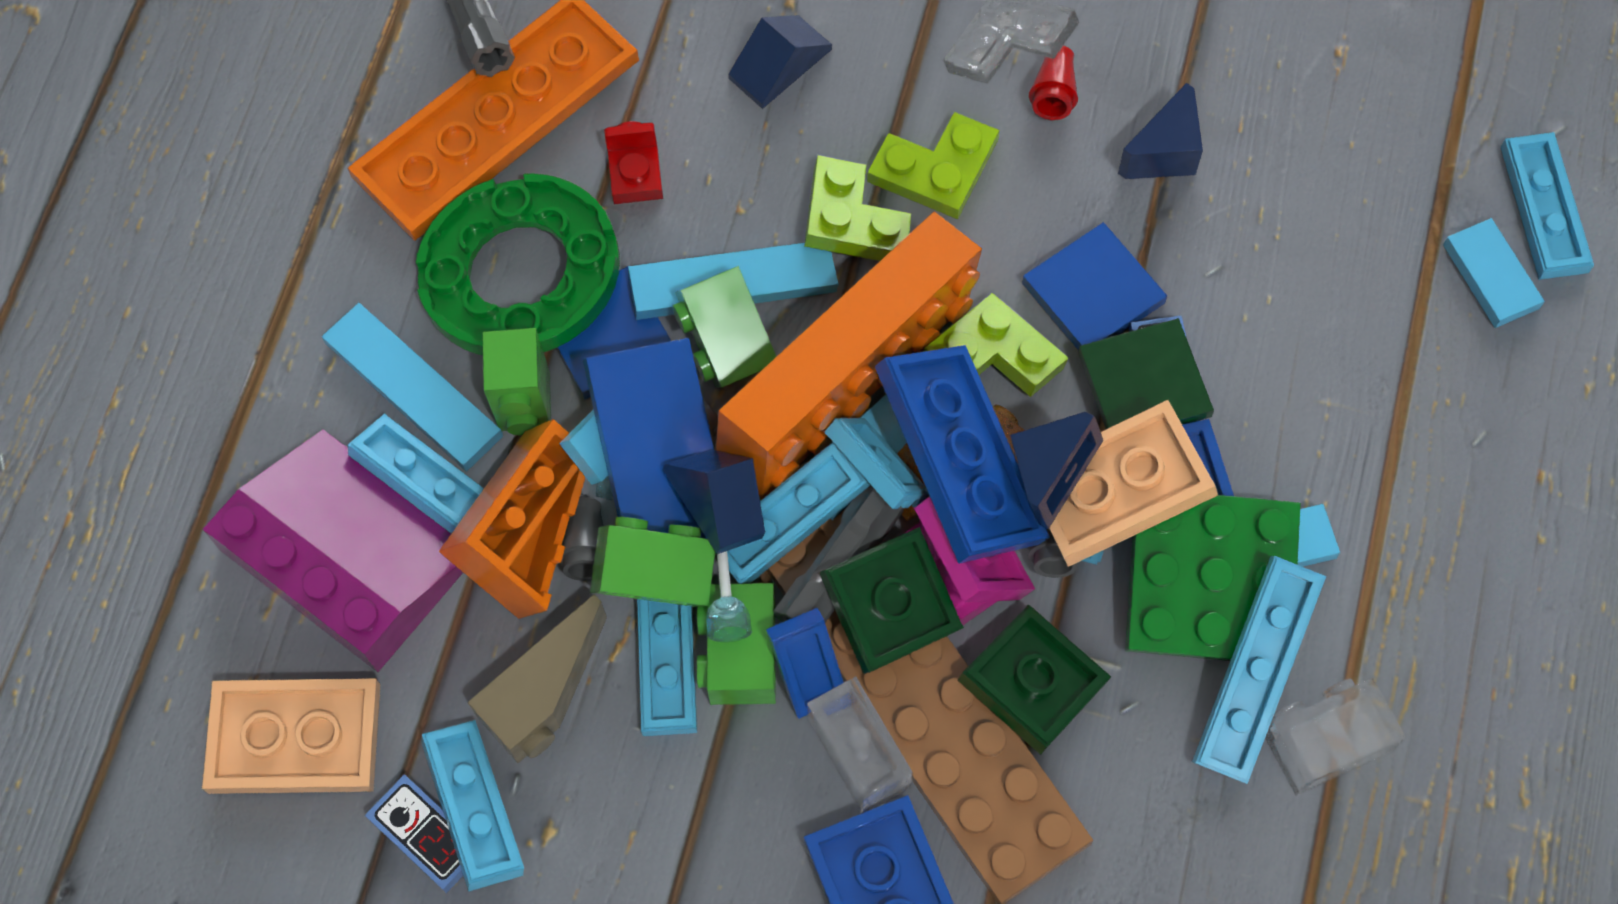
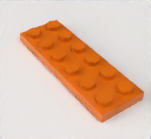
M560 0L508 41L515 56L508 70L500 71L489 77L477 74L475 69H472L348 167L351 177L414 241L426 233L432 221L451 201L472 187L493 179L639 61L637 49L584 0Z

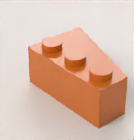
M554 419L524 432L438 551L518 619L548 610L552 596L548 591L556 564L562 561L565 550L562 542L568 521L571 516L575 515L585 481L583 473L559 444L569 432Z

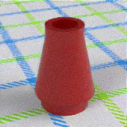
M1054 45L1046 50L1044 61L1029 92V100L1033 111L1038 116L1047 120L1066 118L1078 103L1073 64L1074 52L1066 46Z

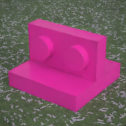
M928 497L914 508L920 522L908 531L920 527L962 625H965L997 601L1021 600L1035 590L1015 551L959 564L931 498Z

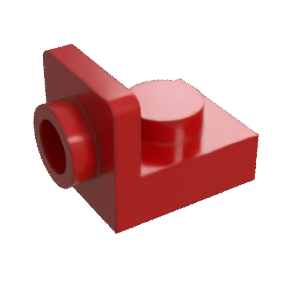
M627 121L618 126L605 128L604 133L608 150L614 205L663 199L659 153L654 124L651 122Z

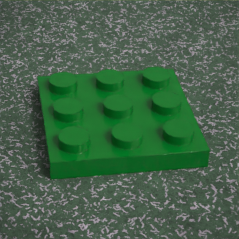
M1218 495L1132 536L1125 651L1231 661L1270 556H1277L1298 565L1301 503Z

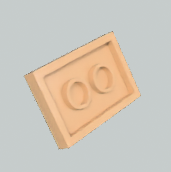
M1169 400L1101 432L1104 441L1049 528L1068 567L1218 496L1212 478Z
M376 678L212 681L202 789L208 794L374 792L381 684Z

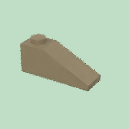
M595 594L467 702L475 716L517 763L521 762L527 755L529 758L537 757L555 739L553 733L561 726L607 619L602 602Z

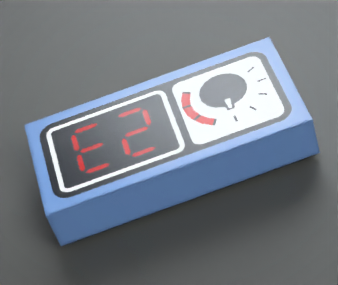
M404 774L365 816L447 893L461 879L463 873L443 810Z

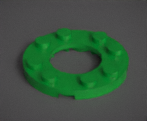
M527 173L523 174L524 179L507 181L496 184L494 179L483 182L451 201L437 215L427 229L416 258V265L418 267V295L435 327L455 345L482 356L483 332L536 328L543 351L547 352L571 341L588 328L603 311L615 289L619 275L620 252L610 219L599 202L587 191L559 177ZM536 227L552 233L564 245L567 253L566 270L563 272L564 276L556 289L547 296L543 295L539 302L533 304L517 303L508 308H501L494 303L485 302L473 289L470 280L473 260L482 246L497 234L514 228Z

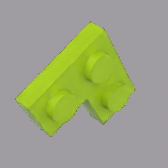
M954 112L934 151L888 133L867 172V182L958 219L998 142L1000 130Z
M818 155L813 172L804 247L881 261L910 234L911 213L862 204L866 165Z
M993 293L932 341L923 351L966 345L978 375L993 364L1030 397L1060 373L1069 358Z

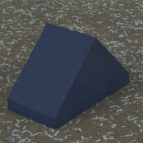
M799 15L762 17L728 74L729 80L763 109L832 50V44Z
M1186 83L1123 149L1118 171L1120 176L1125 179L1196 175L1203 147L1195 89Z
M1087 412L1075 414L1010 435L1028 502L1039 525L1047 529L1054 522L1104 441L1095 416Z
M710 449L665 464L664 473L717 554L763 538L765 527L753 458Z

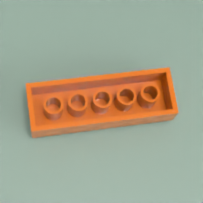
M935 211L719 410L716 451L753 458L759 498L761 500L801 468L800 464L811 453L816 456L832 443L825 430L835 418H859L865 412L871 402V396L883 386L875 369V366L886 357L923 352L926 346L939 337V331L949 321L955 324L971 308L973 300L970 298V294L980 276L977 267L982 248Z

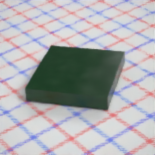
M1179 318L1079 346L1078 354L1105 429L1166 400H1169L1182 425L1212 417L1214 408Z
M920 527L819 572L863 674L877 670L964 628Z
M1028 604L962 672L957 681L1041 755L1105 686L1111 676Z

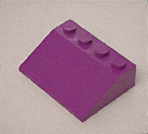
M324 429L239 488L203 528V531L221 552L376 672L382 669L463 574L459 568L438 552L451 533L348 456V447Z

